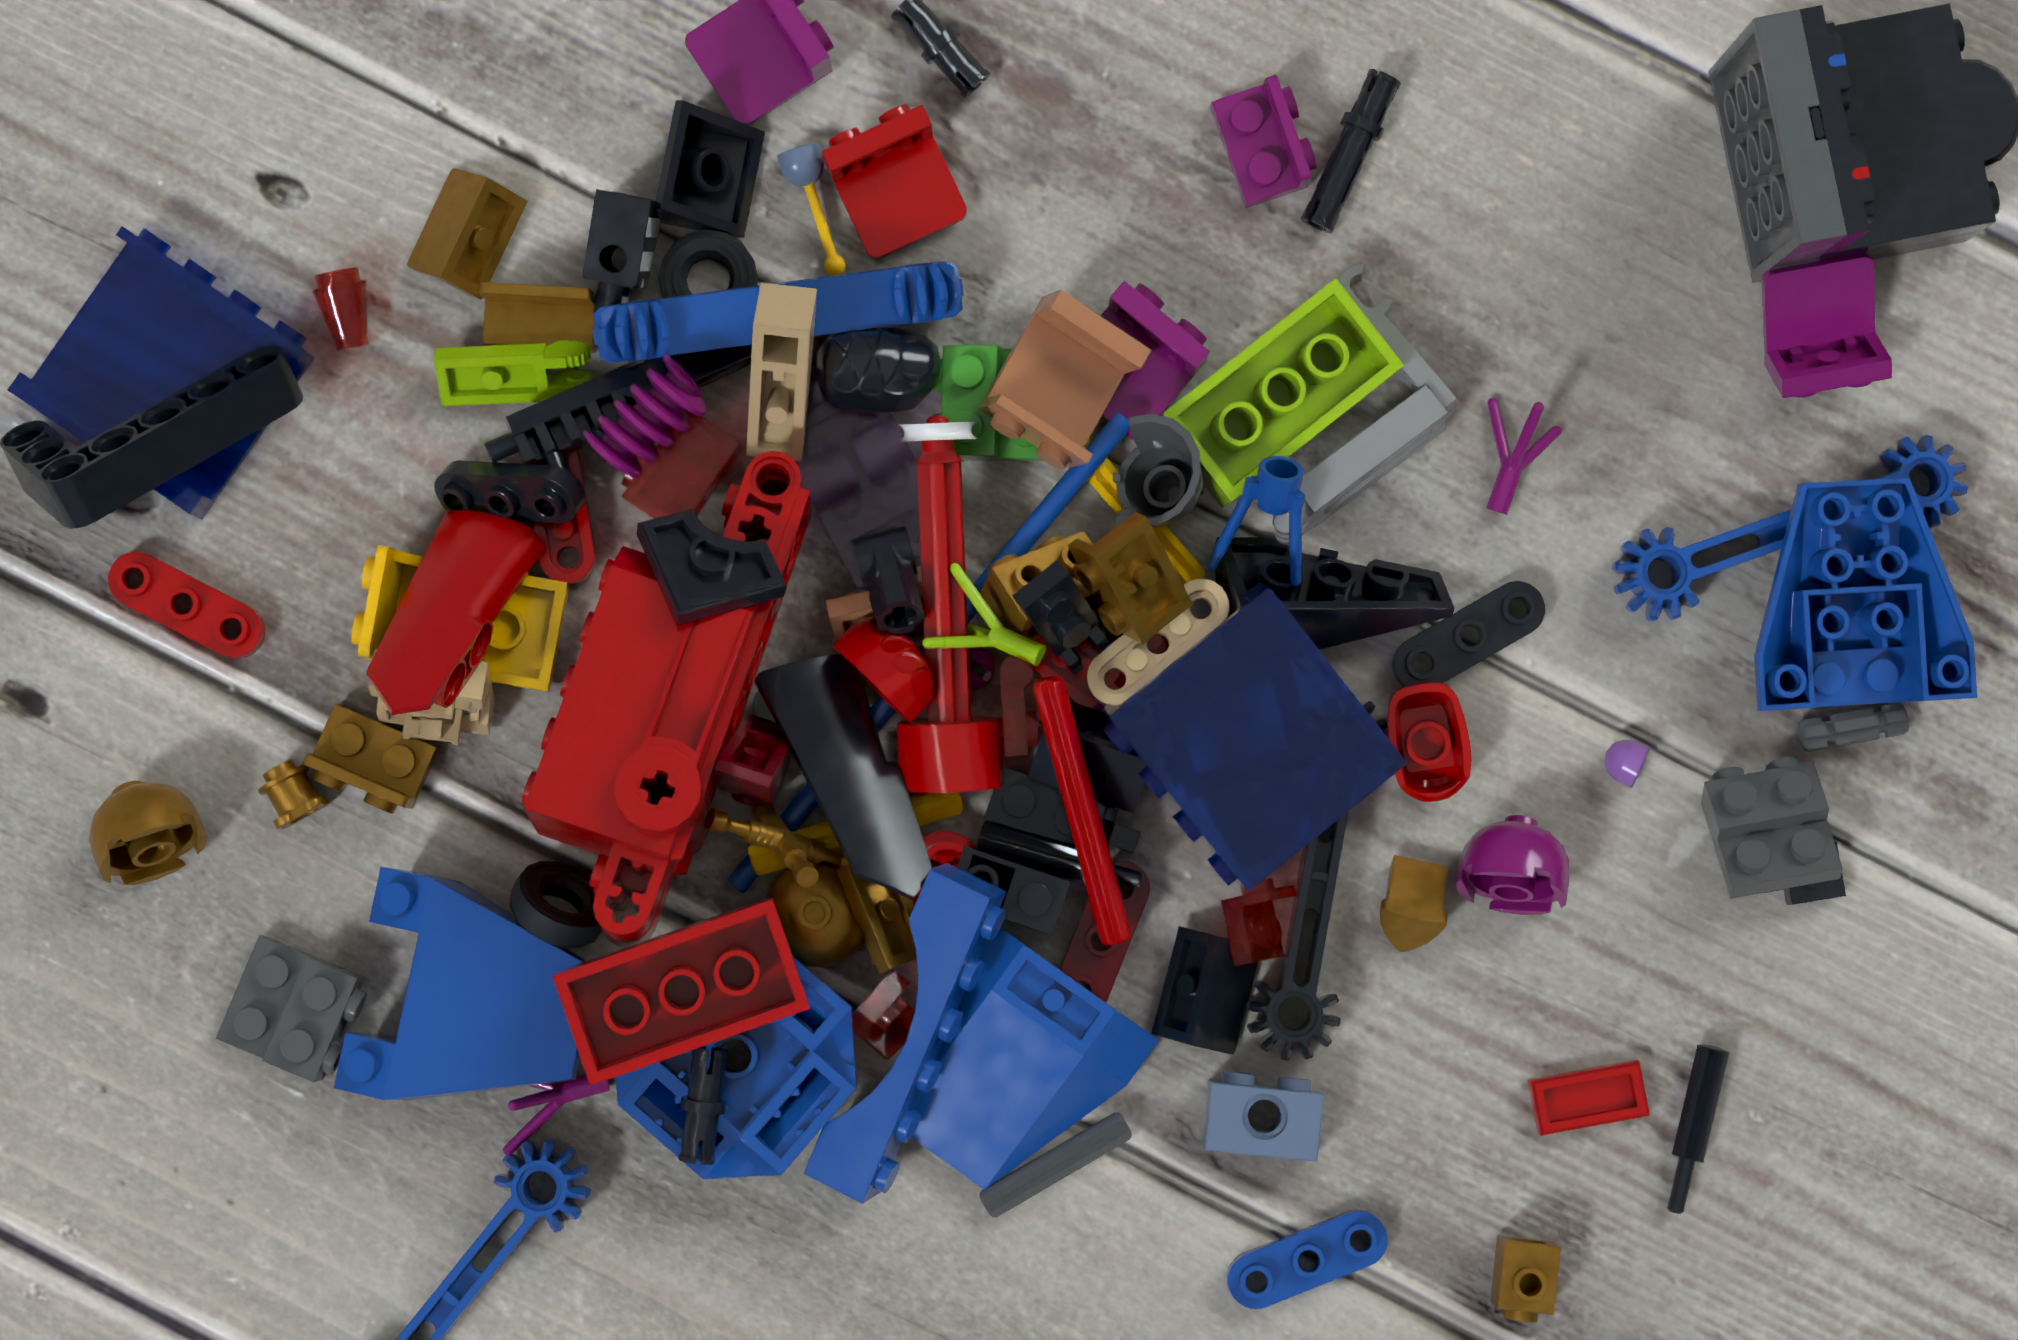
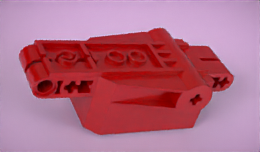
M769 451L761 453L751 460L741 485L731 483L721 515L726 516L723 525L725 530L722 537L742 542L766 540L786 583V589L812 518L810 506L811 491L802 488L799 466L790 456L782 452ZM773 488L784 491L776 496L764 494V492ZM622 546L615 560L608 559L603 569L598 591H601L595 612L590 611L585 619L579 643L583 644L576 664H570L564 677L560 696L564 698L557 717H551L546 727L541 743V750H544L537 772L532 771L529 775L521 803L525 804L524 810L539 835L599 854L589 886L594 887L593 910L595 918L608 940L619 947L625 948L651 938L656 930L673 879L676 880L677 876L687 874L693 855L701 849L708 837L709 830L705 829L704 823L718 787L714 771L718 757L740 724L754 679L784 597L677 626L645 553ZM624 885L627 890L633 892L631 901L637 915H626L623 922L619 923L614 912L616 910L625 912L629 905L623 890Z

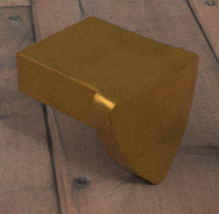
M1394 855L1389 870L1386 899L1381 901L1380 922L1385 936L1398 951L1407 952L1429 943L1447 926L1448 914L1443 912L1448 866Z

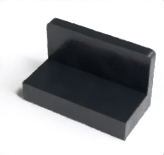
M1179 926L1151 1034L1191 1046L1231 1055L1234 1054L1246 1012V1001L1249 1000L1261 953L1260 947Z

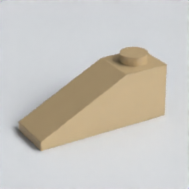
M770 283L760 284L753 322L746 456L757 457L761 453L776 451L790 456L794 461H802L817 297V289Z

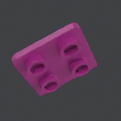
M739 0L686 35L685 45L734 120L751 125L833 72L830 56L827 52L832 50L834 46L817 20L810 24L807 23L797 8L804 3L803 0Z
M1862 252L1766 271L1763 274L1764 365L1782 398H1805L1813 396L1820 391L1847 386L1853 388L1864 387L1874 381L1892 378V359L1875 332L1874 261L1868 253Z
M1125 280L1111 295L1109 305L1101 314V317L1151 349V352L1141 369L1126 373L1102 414V417L1107 421L1111 419L1116 411L1128 420L1132 416L1151 413L1162 415L1204 365L1210 353L1203 346L1207 338L1200 330L1183 318L1178 324L1160 310L1164 306V302L1153 291L1141 283L1134 289ZM1129 430V432L1125 436L1130 440H1134L1132 433Z

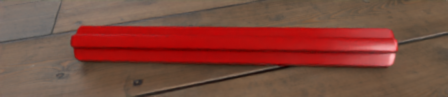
M1061 676L1045 677L1035 682L1033 691L1098 933L1104 945L1119 944L1129 939L1131 930L1065 682Z

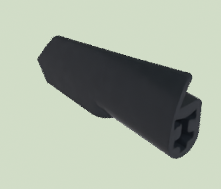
M832 654L796 661L759 672L754 682L800 767L854 875L884 886L912 900L922 888L932 866L900 767L896 762L886 760L858 669L842 654Z

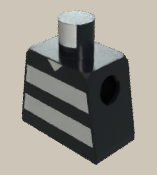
M596 189L583 267V278L598 281L592 313H595L600 307L627 303L631 288H647L661 225L654 210L655 200ZM618 247L622 248L627 256V263L620 271L612 263L613 252Z

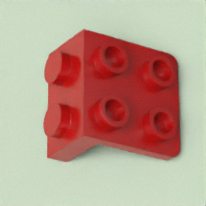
M908 104L895 107L878 118L879 125L860 133L858 128L841 132L829 140L830 148L822 151L828 173L866 253L873 259H881L962 221L967 214L966 204L933 137L932 123L923 105L911 110Z

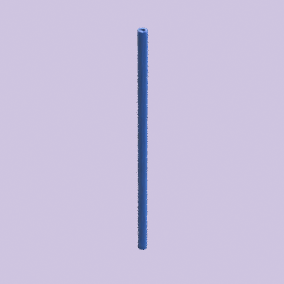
M1116 411L1086 447L1088 451L1093 453L1088 464L1072 467L1066 471L973 584L979 593L989 575V568L997 560L1009 554H1016L1019 557L1029 552L1129 432L1130 427L1127 418ZM967 597V617L969 623L978 611ZM921 645L919 650L925 658L924 647ZM880 696L870 707L878 732L895 712ZM806 783L780 815L791 832L796 831L818 805L808 783ZM748 854L727 878V881L743 894L759 876L753 871Z

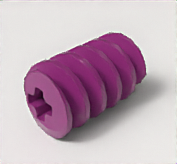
M667 354L662 356L668 370L665 376L651 368L646 371L652 385L649 391L634 383L629 387L636 401L633 406L619 399L613 402L620 419L614 421L602 414L597 417L604 433L601 437L586 429L583 431L587 441L604 460L615 469L630 477L637 478L643 472L638 457L652 463L659 457L654 441L665 447H670L675 442L670 426L686 432L691 427L686 410L701 417L707 412V406L700 388L688 373Z

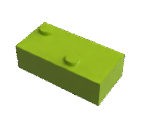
M1335 278L1161 416L1174 419L1190 432L1199 449L1204 486L1221 508H1223L1242 494L1246 477L1257 476L1259 464L1263 459L1269 456L1288 458L1405 365Z

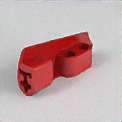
M450 510L445 513L366 671L368 679L380 694L391 715L429 710L433 703L448 708L456 700L489 648L493 635V622L512 594L519 589L543 553V542L530 527L502 516L479 511Z

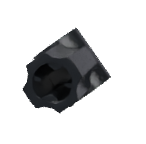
M906 525L852 539L864 588L868 587L869 599L878 629L887 630L896 635L914 631L915 626L925 619L914 576L918 572Z

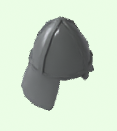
M1153 413L1132 416L1128 422L1137 448L1133 449L1123 461L1119 472L1113 473V482L1116 483L1117 496L1124 510L1118 513L1115 521L1120 524L1131 514L1137 512L1146 516L1151 526L1163 527L1188 515L1197 504L1199 497L1204 494L1199 449L1190 432L1172 418Z

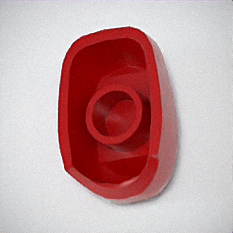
M874 616L862 618L852 624L832 645L864 675L865 682L907 722L911 723L930 704L933 698L934 682L930 667L915 643L905 635H896L887 630H879Z
M1440 682L1415 683L1397 689L1391 695L1388 704L1389 753L1397 782L1401 790L1416 800L1437 802L1448 799L1464 786L1471 773V745L1459 699L1448 685Z

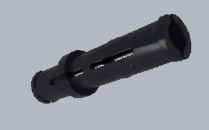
M1369 69L1351 112H1345L1340 124L1344 127L1339 135L1340 137L1321 174L1312 198L1300 218L1307 225L1320 231L1324 230L1326 233L1333 232L1339 214L1358 177L1368 151H1370L1374 141L1380 140L1384 129L1381 127L1382 122L1401 85L1400 81L1382 71H1379L1378 74V71L1375 69Z

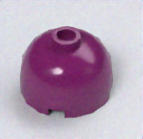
M1522 815L1508 816L1504 821L1489 824L1477 831L1464 846L1459 861L1456 889L1466 900L1474 903L1476 893L1482 897L1494 899L1490 902L1489 909L1519 915L1551 913L1552 902L1558 901L1561 908L1567 903L1569 888L1568 856L1564 846L1549 831L1538 826V822L1535 819Z

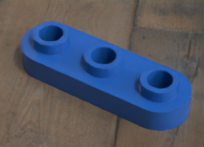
M1357 1209L1344 1212L1238 1255L1231 1262L1227 1271L1228 1289L1233 1298L1244 1307L1250 1309L1268 1307L1375 1264L1380 1260L1387 1248L1388 1238L1386 1229L1382 1222L1368 1211ZM1356 1230H1365L1369 1234L1370 1241L1364 1249L1356 1250L1350 1245V1236ZM1311 1250L1316 1252L1318 1256L1317 1265L1311 1270H1303L1298 1266V1257L1303 1251ZM1253 1271L1264 1273L1266 1276L1265 1286L1258 1291L1248 1289L1246 1287V1277Z

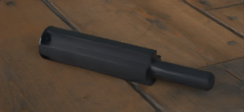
M988 820L982 825L978 836L977 850L1008 861L1085 882L1074 844ZM1113 864L1118 883L1139 888L1142 885L1144 879L1142 872Z
M1697 1044L1672 1151L1674 1156L1679 1157L1667 1206L1669 1212L1681 1214L1684 1212L1695 1162L1704 1163L1730 1052L1720 1047Z

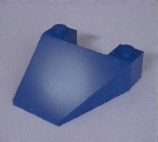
M380 867L369 922L413 931L419 934L397 1038L379 1034L345 1033L334 1088L381 1100H418L575 1080L580 1055L552 976L556 971L585 962L586 960L567 948L546 943L530 934L516 921L513 914L460 881L414 871Z

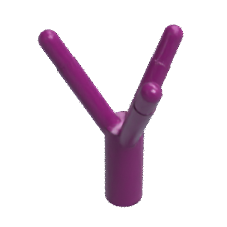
M1492 397L1488 400L1487 404L1501 466L1486 508L1507 515L1522 471L1561 434L1562 430L1559 426H1553L1527 450L1544 410L1543 403L1536 402L1530 411L1511 455L1499 403L1496 398Z
M585 1074L576 1077L575 1080L529 1085L546 1091L511 1100L508 1103V1108L511 1111H517L544 1103L547 1104L504 1146V1154H513L564 1103L610 1091L608 1080L590 1086Z

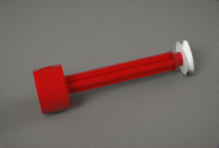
M943 415L930 416L925 424L899 425L904 430V437L898 442L921 441L922 453L914 464H917L922 603L925 619H923L924 638L968 636L967 595L949 569L951 564L957 563L966 574L961 462L964 461L955 451V440L980 438L974 437L971 432V428L976 422L949 423L948 418ZM924 647L925 659L930 667L934 682L933 698L927 706V718H918L911 723L906 720L897 723L899 767L908 792L951 793L1000 788L1004 785L1002 718L971 716L969 648L927 649Z

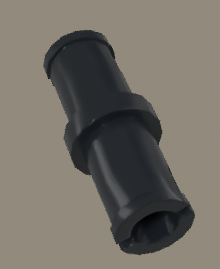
M905 0L898 6L900 10L896 9L892 13L891 18L924 51L921 57L926 63L931 64L934 62L961 91V95L964 98L972 94L982 85L981 81H985L991 73L985 70L958 41L960 33L953 26L947 29L922 0Z
M706 1046L691 1051L693 1054L688 1095L681 1097L680 1109L685 1110L681 1152L678 1156V1160L682 1162L696 1163L697 1146L700 1140L697 1158L701 1160L700 1164L711 1165L715 1163L714 1153L719 1115L725 1114L727 1102L721 1099L726 1057H728L729 1051L727 1049L711 1046L708 1070L709 1050L706 1049Z

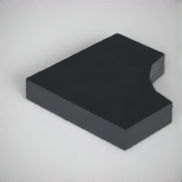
M692 509L643 521L637 525L636 535L677 626L784 597L786 583L766 540L742 542L721 537L704 526Z

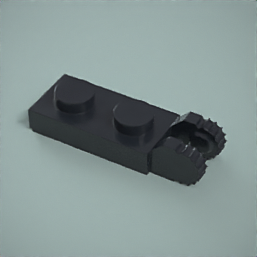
M1056 560L1012 595L1046 646L1056 657H1060L1074 676L1085 667L1081 663L1082 659L1073 647L1078 646L1085 639L1099 652L1104 651L1111 645L1107 637L1097 626L1100 623L1097 616L1070 574L1059 561Z

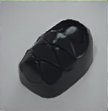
M884 327L851 330L833 334L823 342L817 354V376L822 395L830 402L848 408L876 412L911 410L926 398L940 380L941 359L937 345L927 336L906 329Z

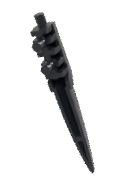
M752 344L670 355V357L701 388L750 365ZM663 358L632 361L505 416L509 433L484 443L492 463L518 453L523 464H537L542 461L543 465L559 466L571 472L562 452L569 449L572 452L581 449L582 443L587 442L583 434L585 429L601 437L604 433L597 417L602 414L614 421L620 419L613 402L619 399L633 406L636 401L629 387L634 383L649 391L652 385L646 371L651 368L665 376L668 370Z

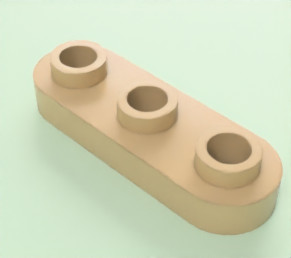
M1195 579L1183 585L1193 603L1202 600L1210 605L1211 614L1205 619H1197L1191 614L1189 607L1157 632L1154 636H1163L1168 641L1169 647L1166 652L1154 654L1147 647L1148 640L1141 644L1123 634L1096 656L1087 672V685L1093 698L1100 704L1111 708H1119L1130 704L1155 684L1156 680L1161 679L1224 626L1229 613V600L1223 588L1208 579ZM1110 671H1120L1126 678L1125 685L1118 690L1108 688L1104 683L1106 674Z

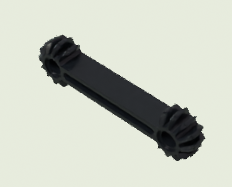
M1350 692L1344 694L1340 711H1338L1335 699L1331 694L1322 696L1321 703L1326 714L1325 717L1316 708L1311 706L1306 707L1304 710L1305 717L1316 725L1315 728L1308 727L1315 755L1319 760L1278 988L1273 990L1267 983L1258 980L1254 987L1258 992L1267 997L1265 1003L1247 1000L1245 1005L1247 1010L1263 1013L1262 1019L1254 1020L1247 1024L1248 1031L1250 1033H1258L1267 1028L1270 1030L1261 1040L1259 1047L1263 1051L1268 1052L1281 1038L1279 1054L1280 1059L1289 1061L1292 1056L1294 1042L1298 1043L1303 1058H1312L1313 1049L1308 1039L1313 1036L1318 1043L1328 1047L1332 1040L1328 1035L1319 1030L1321 1024L1324 1023L1332 1027L1340 1025V1017L1332 1014H1323V1008L1334 1006L1339 1002L1337 994H1326L1318 998L1316 992L1357 763L1359 762L1373 773L1377 772L1380 769V764L1368 754L1369 750L1375 752H1387L1389 750V743L1383 740H1372V733L1383 731L1388 727L1386 720H1378L1368 725L1365 719L1374 711L1375 705L1368 701L1361 706L1357 713L1353 712L1355 694ZM1334 724L1349 726L1356 736L1355 747L1348 755H1339L1333 752L1328 745L1327 734ZM1334 767L1340 771L1341 779L1330 841L1322 843L1318 840L1329 773L1331 768ZM1313 909L1317 914L1306 976L1302 984L1296 985L1293 981L1304 914L1305 910ZM1291 997L1300 998L1306 1004L1308 1011L1306 1021L1296 1029L1283 1027L1278 1019L1280 1005Z

